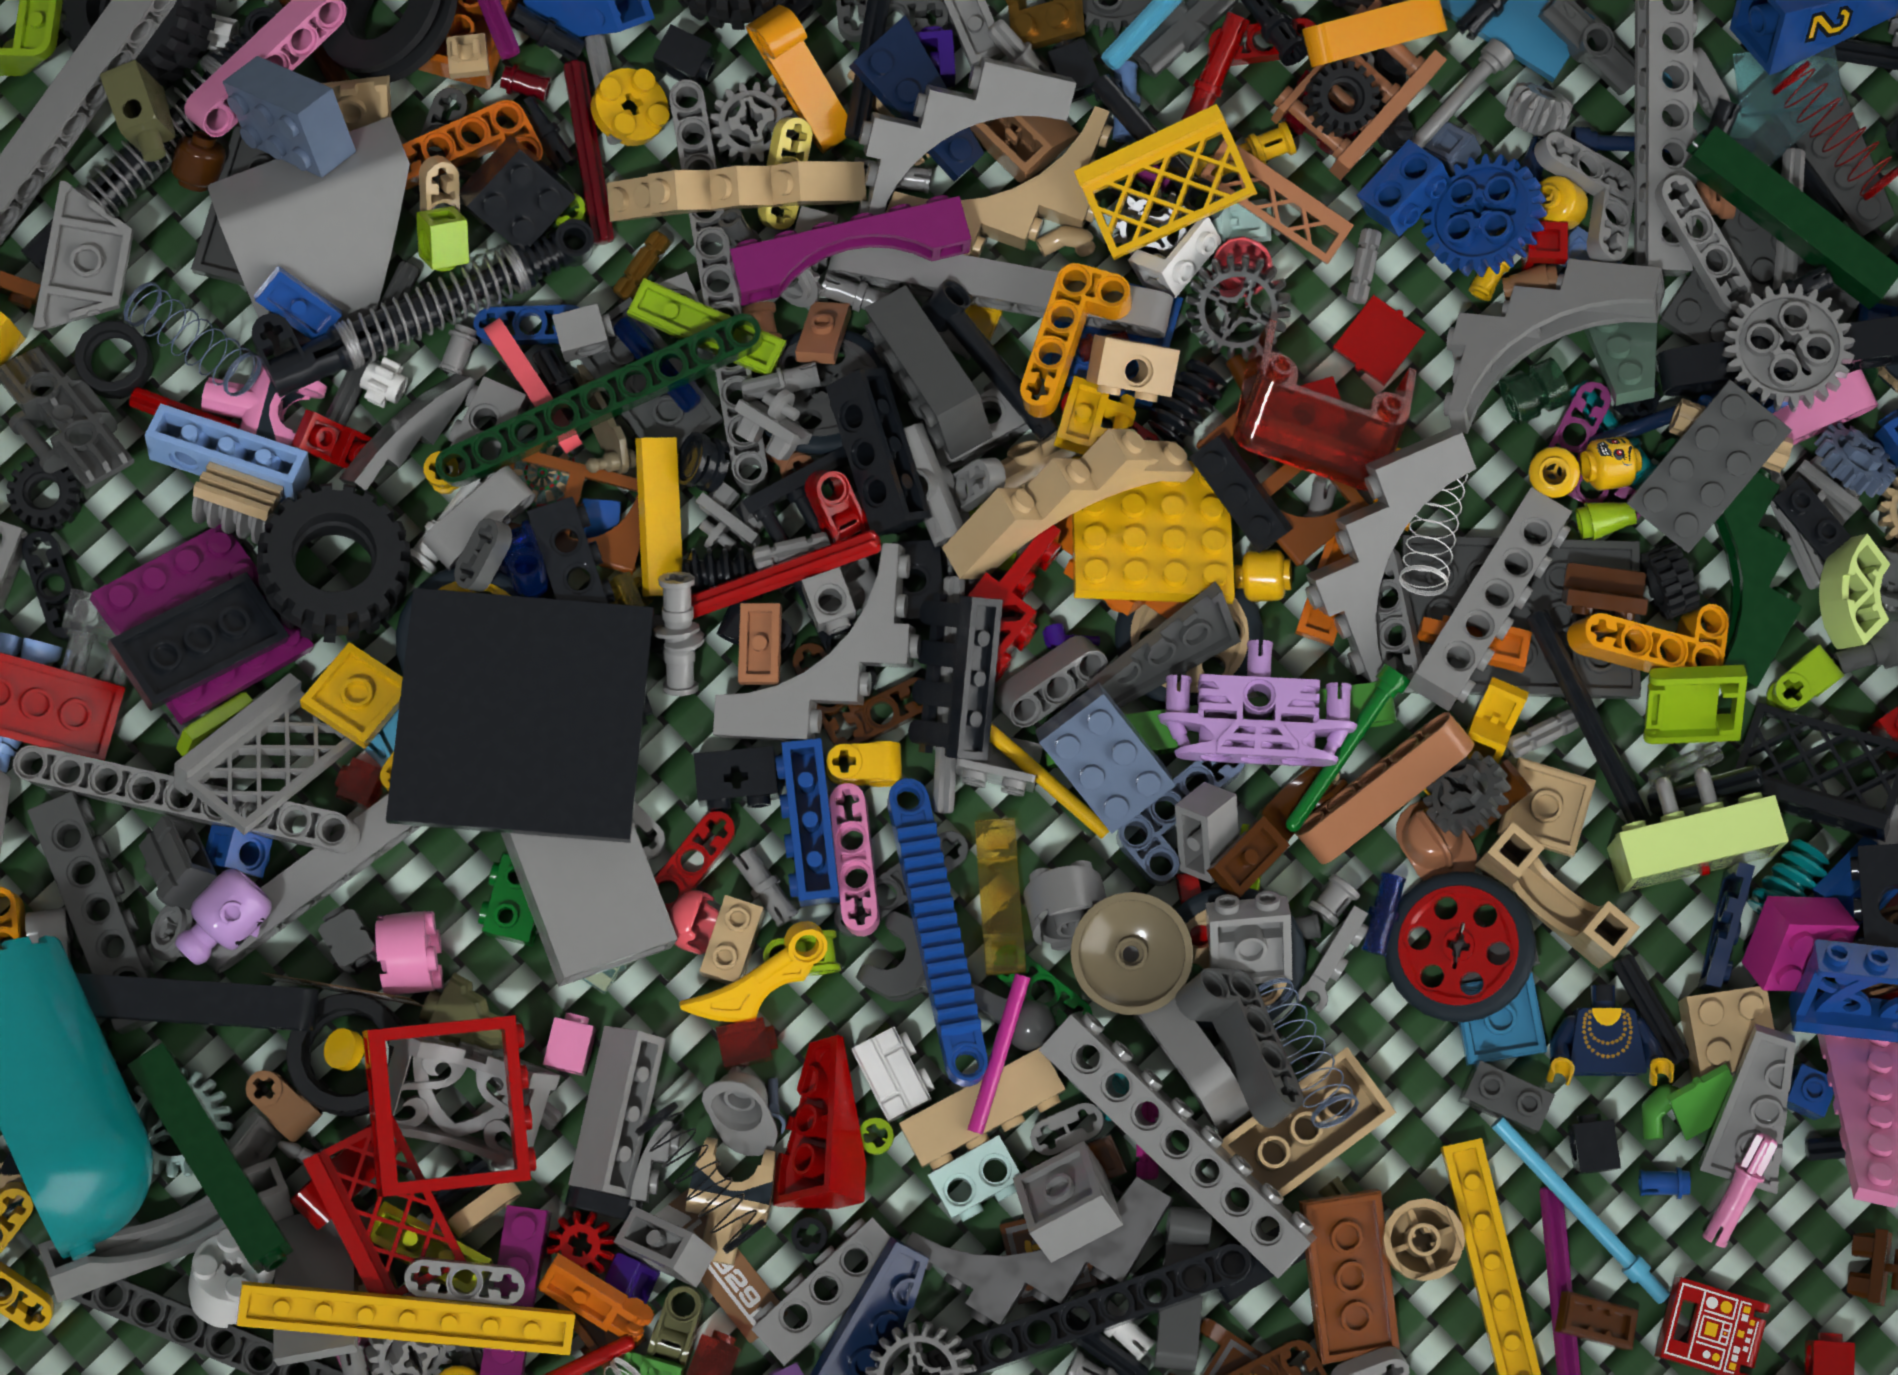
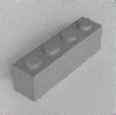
M604 1026L568 1185L621 1197H631L632 1185L644 1139V1134L638 1136L635 1131L648 1120L665 1038L639 1030Z

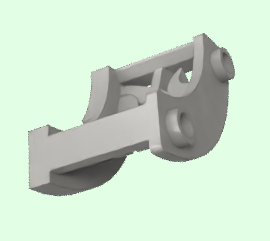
M438 1036L390 1040L389 1045L394 1047L388 1066L392 1115L395 1114L401 1091L417 1090L419 1094L407 1098L402 1104V1107H414L415 1113L409 1118L395 1117L404 1137L436 1142L474 1153L492 1160L491 1166L499 1170L514 1169L513 1149L502 1146L495 1139L496 1134L500 1131H505L511 1137V1128L502 1119L509 1115L504 1057H494L493 1050L461 1041L459 1047L454 1043L448 1042L447 1044L439 1040ZM413 1056L414 1080L405 1081L411 1057ZM520 1059V1065L526 1064L529 1081L528 1089H523V1098L531 1089L527 1105L531 1108L532 1130H526L528 1147L534 1146L550 1090L556 1091L560 1075ZM439 1063H447L451 1067V1073L448 1076L440 1079H429V1075H439V1072L436 1071V1066ZM467 1067L476 1069V1084L479 1092L493 1106L474 1117L454 1122L441 1107L433 1089L452 1085L461 1078ZM498 1077L503 1081V1086L496 1089L497 1093L504 1095L502 1099L495 1096L487 1088L486 1084L490 1078ZM429 1114L437 1126L422 1122ZM369 1115V1118H368V1121H367V1123H369V1124H371V1122H370V1115ZM484 1129V1140L469 1135Z

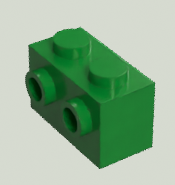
M502 853L500 863L494 862L491 868L488 884L494 887L490 902L484 900L482 903L478 924L483 925L482 932L486 936L533 947L537 928L510 856Z

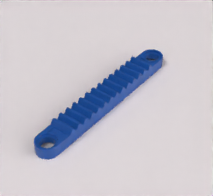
M904 778L897 781L891 787L887 799L888 812L945 1070L949 1079L954 1084L961 1087H971L983 1079L988 1066V1057L981 1030V1019L978 1017V1006L974 999V988L971 986V975L967 968V957L964 955L961 930L957 924L954 899L950 893V882L947 879V868L944 866V855L940 848V837L937 835V824L934 821L929 795L921 782L915 779ZM902 792H912L918 797L919 804L913 809L902 808L897 802V796ZM961 1055H970L976 1059L978 1069L972 1074H963L957 1069L955 1060Z

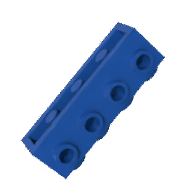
M821 738L781 742L783 755L775 756L778 779H785L787 794L780 795L782 819L790 818L791 833L784 834L786 857H794L796 873L788 874L791 898L798 897L800 907L840 903Z

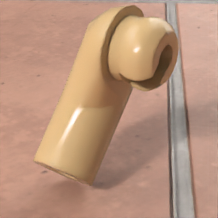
M1068 225L1061 226L1036 239V244L1044 257L1065 246L1075 248L1076 254L1080 257L1092 254L1096 248L1095 243L1092 241L1094 236L1088 229Z

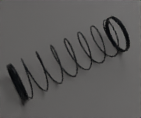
M674 1101L636 1129L635 1133L641 1136L665 1120L682 1114L678 1122L649 1150L652 1152L676 1137L694 1130L691 1137L661 1168H665L689 1153L707 1146L699 1158L675 1180L674 1184L680 1183L712 1164L719 1163L714 1171L686 1198V1201L693 1199L723 1181L731 1179L728 1185L698 1215V1217H702L730 1200L743 1195L737 1205L710 1231L713 1234L736 1220L755 1212L752 1218L722 1248L728 1254L765 1226L766 1222L763 1221L764 1219H761L735 1238L756 1216L757 1210H752L716 1229L743 1201L744 1193L738 1194L703 1213L729 1187L733 1178H725L692 1196L719 1168L721 1162L714 1161L679 1180L706 1153L709 1146L706 1144L696 1147L668 1163L696 1133V1128H691L658 1145L678 1125L684 1116V1112H678L669 1116L678 1108L677 1103Z

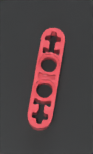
M498 318L484 327L485 333L533 406L537 407L552 400L553 397L502 320ZM559 409L554 415V424L559 427H565L570 423L561 409ZM577 434L559 442L565 454L583 444Z

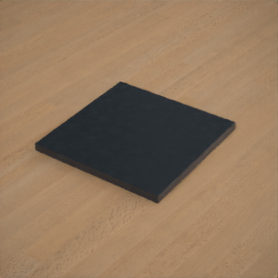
M414 588L386 822L390 824L631 843L654 607Z

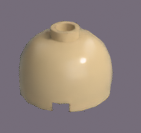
M1423 1198L1407 1201L1393 1210L1384 1225L1382 1244L1384 1255L1394 1270L1409 1279L1428 1281L1439 1279L1455 1268L1458 1260L1461 1258L1462 1250H1464L1465 1236L1462 1223L1453 1210L1442 1205L1440 1202Z

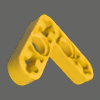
M13 1181L7 1183L0 1190V1229L3 1233V1237L0 1240V1253L26 1222L34 1208V1203L23 1182ZM17 1195L24 1198L22 1202L23 1207L16 1206L7 1220L2 1214L7 1209L9 1198L14 1199ZM0 1261V1278L7 1280L12 1286V1292L9 1295L0 1296V1313L28 1331L44 1329L49 1324L54 1312L52 1297ZM19 1291L24 1292L22 1300H18L16 1307L12 1306L11 1304L15 1302ZM36 1303L42 1306L41 1314L36 1313L33 1317L27 1315L28 1306L33 1307Z

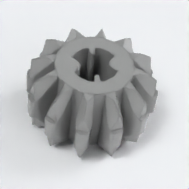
M1531 82L1517 83L1514 90L1510 93L1504 116L1513 126L1532 133L1534 136L1546 137L1551 132L1557 131L1562 133L1566 129L1573 105L1564 95L1558 94L1554 90L1547 89L1542 85H1535Z

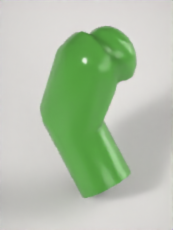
M1664 1084L1657 1087L1644 1100L1642 1104L1644 1140L1664 1139L1663 1116L1672 1109L1667 1095L1680 1088Z

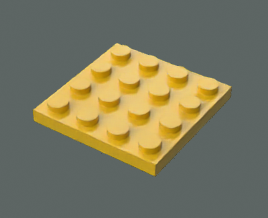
M1073 456L1072 459H1080L1082 456ZM1192 461L1188 462L1193 468L1194 473L1186 482L1159 481L1142 485L1102 499L1072 514L1074 598L1190 602L1216 582L1223 591L1227 604H1233L1235 588L1231 515Z

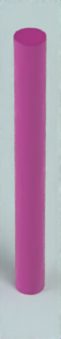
M1015 973L988 1060V1066L967 1130L983 1135L1031 979L1029 977Z

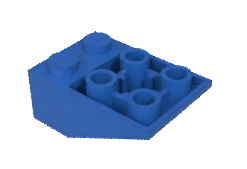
M523 0L527 9L545 19L549 17L557 21L555 25L577 37L617 33L655 19L649 0Z

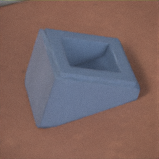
M1448 121L1423 148L1442 161L1446 171L1453 176L1456 175L1454 171L1456 163L1464 170L1468 168V158L1472 157L1475 161L1482 152L1475 135Z

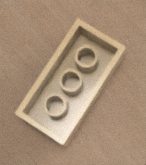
M1348 1047L1334 1056L1335 1062L1333 1067L1342 1071L1344 1075L1342 1084L1351 1087L1353 1095L1357 1097L1359 1102L1357 1110L1348 1119L1329 1128H1317L1313 1125L1311 1116L1319 1105L1310 1108L1301 1105L1273 1128L1264 1127L1254 1117H1251L1222 1139L1223 1143L1221 1146L1232 1157L1238 1154L1245 1159L1254 1170L1251 1175L1262 1185L1265 1183L1272 1185L1282 1197L1397 1113ZM1332 1058L1328 1060L1326 1063H1324L1322 1066H1320L1318 1069L1326 1067L1331 1068L1333 1064ZM1330 1069L1319 1070L1309 1074L1299 1082L1300 1088L1305 1089L1314 1085ZM1332 1069L1322 1082L1308 1090L1302 1091L1304 1099L1321 1087L1340 1084L1342 1080L1341 1073ZM1339 1085L1330 1086L1315 1092L1305 1100V1106L1315 1105L1325 1100L1337 1090ZM1341 1086L1332 1097L1340 1094H1351V1091L1346 1086ZM1343 1099L1327 1106L1316 1116L1314 1122L1325 1121L1333 1117L1347 1105L1350 1099ZM1352 1099L1349 1105L1339 1115H1337L1336 1117L1327 1122L1333 1121L1344 1115L1354 1105L1355 1100Z

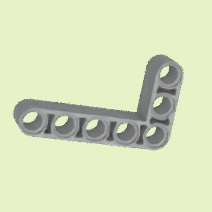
M1128 946L1124 949L1123 957L1126 961L1134 962L1138 958L1139 953L1135 947ZM1175 998L1155 1011L1138 1015L1187 1082L1203 1113L1220 1137L1253 1116L1234 1074L1196 1021L1190 1020L1179 1010Z

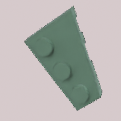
M1623 322L1595 326L1584 330L1616 406L1654 398L1657 323Z

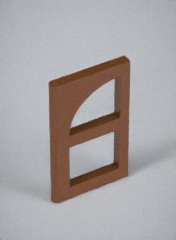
M1267 386L1203 440H1199L1196 447L1198 450L1223 432L1230 439L1266 408H1269L1303 449L1261 483L1271 497L1314 461L1348 501V504L1341 509L1317 517H1299L1280 510L1293 529L1276 542L1298 567L1303 565L1307 558L1332 539L1335 533L1339 531L1336 519L1369 504L1271 388Z
M539 452L520 460L521 462L569 474L563 499L573 496L576 505L579 504L585 479L638 492L637 478L607 472L604 469L591 473L586 469L585 464ZM516 463L509 465L513 471ZM638 494L629 513L617 526L602 535L587 538L589 543L597 542L603 564L597 566L631 575L636 571L635 565L640 551ZM513 522L509 524L512 531L511 543L540 550L532 527ZM570 531L562 532L556 539V547L561 552H571L577 547L578 538H571Z

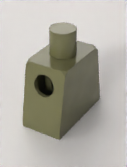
M136 60L101 73L100 78L121 134L141 151L143 160L153 162L162 159L166 155L163 143L173 140L176 135L164 88Z

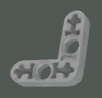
M1551 132L1536 143L1534 148L1536 160L1547 171L1556 176L1568 178L1584 191L1594 196L1587 238L1588 255L1592 261L1618 262L1625 257L1627 252L1634 202L1633 176L1624 167L1563 133ZM1579 161L1584 162L1589 168L1590 176L1583 172ZM1606 209L1613 213L1617 224H1613L1606 215Z
M977 459L952 474L955 481L952 497L963 524L970 518L969 511L984 503L997 488H1004L1006 479L1005 469L999 459ZM944 545L940 546L947 576H957L942 549ZM965 579V594H969L981 579Z

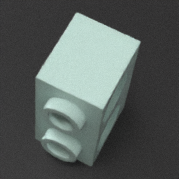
M998 1135L928 1174V1178L951 1220L960 1216L964 1222L984 1211L981 1205L982 1202L993 1196L1000 1202L1016 1193L1013 1178L1021 1173L1001 1137ZM991 1160L1001 1161L1007 1169L1006 1177L1000 1182L987 1180L983 1174V1168L987 1162ZM955 1180H964L971 1187V1196L964 1202H955L948 1195V1187Z

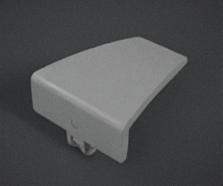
M391 117L350 131L349 134L356 152L323 178L306 170L301 171L295 165L284 160L275 159L208 185L207 188L220 227L258 318L272 312L257 303L254 294L277 266L283 268L341 309L342 316L336 324L338 322L341 323L342 320L346 322L347 318L351 322L359 319L358 313H361L362 317L370 314V308H373L374 312L377 310L393 249L410 165ZM291 326L300 345L311 341ZM272 331L265 333L267 339H270L273 343L275 357L294 349L291 346L281 350L279 336H275Z

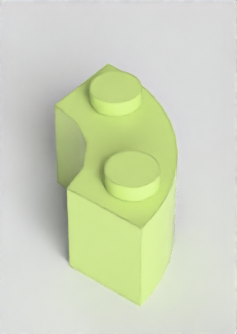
M1868 533L1851 537L1826 559L1821 573L1819 585L1821 616L1824 628L1837 650L1865 645L1889 621L1882 606L1880 589L1883 575L1890 566V563Z

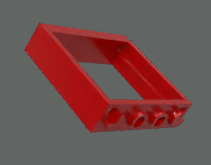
M516 1015L362 1031L377 1196L386 1197L531 1180L530 1171L536 1170V1155L534 1147H528L526 1130H532V1113L529 1105L524 1106L523 1089H528L529 1081L526 1064L520 1065L519 1048H524L525 1038L523 1025L521 1023L516 1024ZM501 1029L514 1169L398 1182L385 1041Z

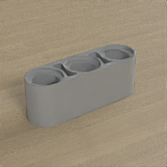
M505 466L494 473L435 524L424 536L423 543L450 571L452 567L456 566L474 529L480 521L490 518L509 525L531 505L536 494L510 466Z
M1084 636L1069 638L1005 681L995 693L996 706L1015 726L1024 728L1034 725L1086 690V682L1108 666L1107 657L1088 638ZM1053 678H1055L1054 681H1053L1051 684L1048 685V683H1049ZM1022 700V702L1017 707H1015L1016 704Z

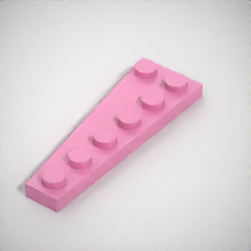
M1817 1034L1822 1058L1827 1060L1828 1072L1826 1076L1828 1085L1833 1087L1835 1096L1833 1101L1834 1112L1836 1115H1839L1841 1123L1839 1135L1842 1147L1846 1153L1845 1162L1853 1198L1896 1208L1898 1203V1043Z

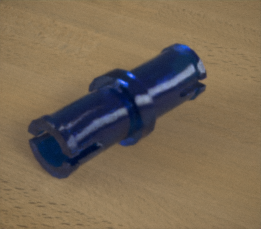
M1381 872V880L1374 906H1369L1368 915L1371 918L1361 950L1380 956H1387V948L1394 922H1399L1400 918L1397 910L1403 887L1407 880L1404 877Z

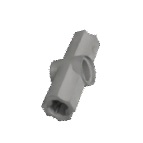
M918 423L904 428L932 517L924 522L934 547L946 544L962 527L963 522L952 497L955 486L954 477L948 468L939 465L923 423Z

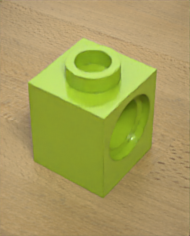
M454 206L416 212L418 254L432 270L450 271L455 269L457 265L469 263L467 219Z

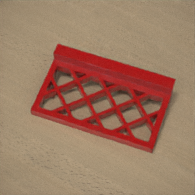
M392 1115L393 1132L397 1141L395 1154L397 1157L400 1148L407 1161L406 1163L396 1160V1165L411 1169L415 1180L425 1179L394 1115ZM371 1126L302 1161L368 1293L402 1296L410 1291L406 1285L396 1289L389 1275L393 1258L396 1257L408 1262L416 1259L396 1252L403 1229L427 1236L420 1257H425L430 1239L434 1238L448 1243L455 1257L453 1260L466 1261L432 1191L422 1192L425 1199L415 1197V1193L396 1195L408 1199L401 1222L377 1215L383 1197L378 1196L373 1214L356 1209L352 1196L357 1183L377 1189L375 1183L359 1179L366 1155L374 1157L373 1152L368 1151L372 1140ZM367 1137L363 1149L352 1146V1144ZM345 1148L362 1153L354 1177L338 1172L330 1156ZM341 1178L352 1181L349 1193ZM412 1201L430 1207L434 1216L429 1231L405 1224ZM360 1215L371 1218L367 1229ZM375 1220L399 1227L391 1250L374 1245L370 1235ZM436 1221L444 1236L433 1233ZM378 1252L389 1255L386 1267ZM441 1267V1275L447 1273L449 1267ZM428 1272L418 1277L419 1273H414L413 1279L417 1280L418 1287L427 1283V1281H431L439 1276L431 1275Z

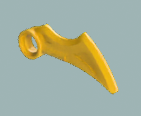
M800 921L792 925L784 937L786 948L729 985L701 996L681 1000L679 1002L680 1009L693 1015L716 1021L756 1022L762 1002L772 991L787 983L804 981L813 965L825 956L828 942L821 928L816 923L810 921ZM805 935L814 936L816 944L811 950L801 952L795 949L796 942L800 937Z

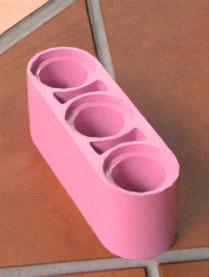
M1861 369L1848 373L1846 379L1837 378L1841 385L1837 392L1827 388L1829 396L1825 402H1822L1814 395V404L1810 409L1800 400L1795 412H1791L1789 405L1772 413L1792 429L1787 437L1793 439L1794 445L1823 433L1830 424L1836 426L1838 423L1843 424L1878 406Z

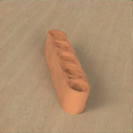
M1449 712L1439 714L1310 814L1300 830L1295 832V835L1320 864L1331 862L1463 760L1472 751L1474 741Z

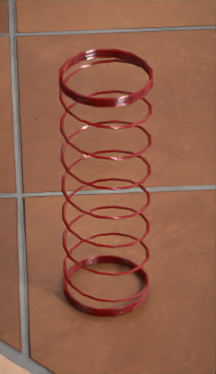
M1807 60L1780 82L1771 93L1773 96L1777 95L1784 88L1811 72L1785 102L1784 108H1789L1825 86L1802 111L1796 122L1801 123L1837 101L1815 125L1809 137L1812 138L1823 133L1849 116L1823 146L1822 152H1827L1862 130L1838 157L1834 166H1841L1874 146L1856 165L1847 178L1848 182L1853 181L1886 161L1860 192V196H1862L1864 201H1867L1898 176V166L1881 178L1865 194H1862V191L1892 158V156L1885 158L1869 170L1849 180L1852 173L1876 148L1879 141L1868 146L1847 161L1836 165L1842 155L1866 130V127H1863L1833 147L1824 150L1829 141L1854 113L1851 112L1821 132L1811 136L1815 128L1839 103L1841 97L1836 98L1807 118L1798 121L1807 108L1828 86V83H1824L1798 101L1786 106L1794 94L1815 72V68H1812L1802 74L1811 65L1809 60Z

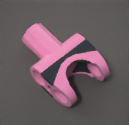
M262 365L260 374L252 387L244 394L236 397L227 394L224 391L223 384L215 385L213 378L209 377L204 386L201 408L205 412L241 419L240 430L291 446L296 433H293L292 429L284 425V414L287 408L299 400L324 398L327 386L320 381H316L279 398ZM214 378L216 384L224 382V380ZM229 381L228 391L235 393L244 384Z

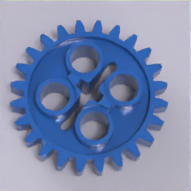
M1484 154L1481 164L1478 165L1472 157H1469L1468 168L1464 170L1456 163L1454 165L1456 175L1450 177L1451 183L1447 186L1443 195L1435 199L1428 206L1431 212L1421 215V219L1427 225L1421 230L1428 239L1427 247L1432 253H1435L1434 256L1441 264L1445 263L1452 272L1459 268L1467 277L1473 268L1480 277H1484L1487 267H1491L1495 274H1499L1500 263L1504 261L1511 268L1514 267L1512 256L1518 254L1525 258L1527 254L1523 246L1525 244L1536 245L1538 243L1531 235L1532 232L1544 231L1543 225L1537 220L1547 216V211L1541 205L1547 201L1540 190L1542 188L1536 177H1533L1534 175L1527 166L1522 168L1515 158L1508 163L1502 154H1499L1494 163L1488 154ZM1506 192H1509V194L1504 199L1499 200L1501 195H1503ZM1469 195H1472L1467 202L1462 203L1464 198H1466ZM1507 227L1501 235L1495 236L1499 230ZM1469 230L1465 237L1458 239L1463 232Z

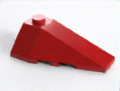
M835 1035L809 1043L797 1086V1091L801 1095L795 1117L789 1116L786 1129L791 1130L785 1154H778L775 1165L774 1206L839 1209L864 1202L866 1179L865 1153L843 1036Z

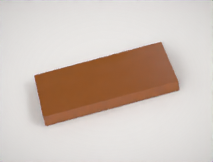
M1376 1188L1299 1201L1300 1213L1311 1222L1314 1227L1311 1232L1317 1237L1305 1250L1317 1356L1321 1364L1350 1360L1387 1346L1396 1347L1400 1350L1390 1263L1384 1255L1382 1244L1385 1219L1381 1190Z

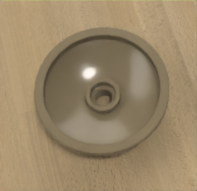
M1126 892L1115 894L1096 903L1078 923L1071 943L1072 969L1082 990L1099 1006L1125 1015L1149 1013L1168 1004L1186 984L1193 963L1192 939L1181 916L1163 900L1144 893ZM1128 946H1133L1138 950L1139 955L1134 962H1128L1123 957V951Z

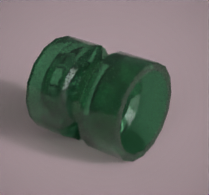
M1551 357L1529 366L1527 374L1519 370L1499 380L1500 393L1511 418L1518 425L1541 416V409L1551 412L1571 403L1570 390L1565 376L1557 362Z

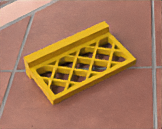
M1217 104L1074 171L1114 260L1258 194L1223 113ZM1222 134L1227 144L1222 161L1202 155L1207 141ZM1198 145L1196 152L1189 150ZM1178 154L1193 158L1186 178L1166 172L1171 158ZM1231 155L1237 167L1228 164ZM1199 160L1219 167L1212 187L1192 181ZM1162 162L1160 169L1153 167ZM1225 169L1240 174L1246 187L1231 195L1217 190ZM1144 170L1157 174L1150 195L1131 189L1135 175ZM1164 177L1183 184L1176 204L1156 198ZM1127 179L1124 186L1117 184L1118 182ZM1189 186L1209 193L1203 208L1192 211L1181 207ZM1108 187L1122 191L1114 212L1100 207L1094 194ZM1128 194L1147 200L1140 221L1120 214ZM1215 195L1222 198L1216 202H1213ZM1153 203L1173 210L1168 224L1160 228L1146 224ZM1179 212L1186 214V216L1177 219ZM1103 214L1112 217L1109 226ZM1121 220L1137 226L1132 241L1117 247L1112 236L1117 221ZM1143 229L1151 231L1141 236Z

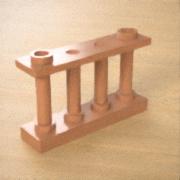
M1375 0L1368 9L1361 4L1352 15L1378 9L1383 3L1380 0ZM1401 43L1383 48L1407 69L1405 74L1410 78L1402 87L1398 83L1394 85L1390 83L1360 55L1341 59L1344 63L1348 61L1355 62L1354 68L1356 69L1361 65L1364 66L1367 70L1363 74L1366 77H1369L1371 74L1374 76L1375 81L1371 83L1372 88L1379 87V94L1383 97L1381 101L1386 104L1378 114H1375L1373 119L1368 121V124L1359 129L1361 133L1354 141H1351L1348 137L1345 140L1342 137H1334V132L1326 135L1322 133L1324 127L1321 125L1315 128L1311 124L1315 118L1313 115L1306 116L1305 110L1308 107L1299 100L1305 93L1306 85L1311 82L1310 79L1332 62L1314 67L1294 90L1287 86L1273 103L1278 109L1271 120L1277 124L1287 112L1291 113L1334 151L1332 156L1337 160L1329 171L1341 181L1446 62L1447 59L1436 49L1425 60L1421 55L1417 58ZM1338 85L1330 88L1328 98L1345 113L1350 112L1354 107L1355 100Z

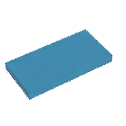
M1440 0L1444 15L1455 22L1460 20L1476 3V0ZM1508 0L1503 5L1504 11L1500 16L1493 17L1477 36L1487 42L1492 38L1499 40L1512 52L1514 59L1553 83L1571 55L1569 54L1567 44L1538 17L1540 10L1549 0ZM1586 12L1593 20H1595L1596 17Z

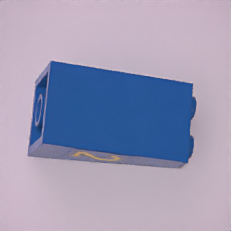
M1737 0L1730 30L1763 69L1771 75L1896 16L1898 0Z

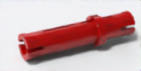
M1227 12L1199 80L1195 79L1192 85L1195 89L1181 120L1213 106L1216 98L1221 97L1223 93L1221 87L1242 37L1250 24L1249 20Z

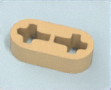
M514 1182L496 1184L453 1215L447 1223L457 1238L460 1239L503 1210L522 1193Z

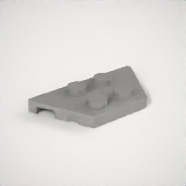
M60 180L33 323V328L37 331H43L119 309L121 306L134 231L121 220L114 218L96 202L82 195L66 181Z

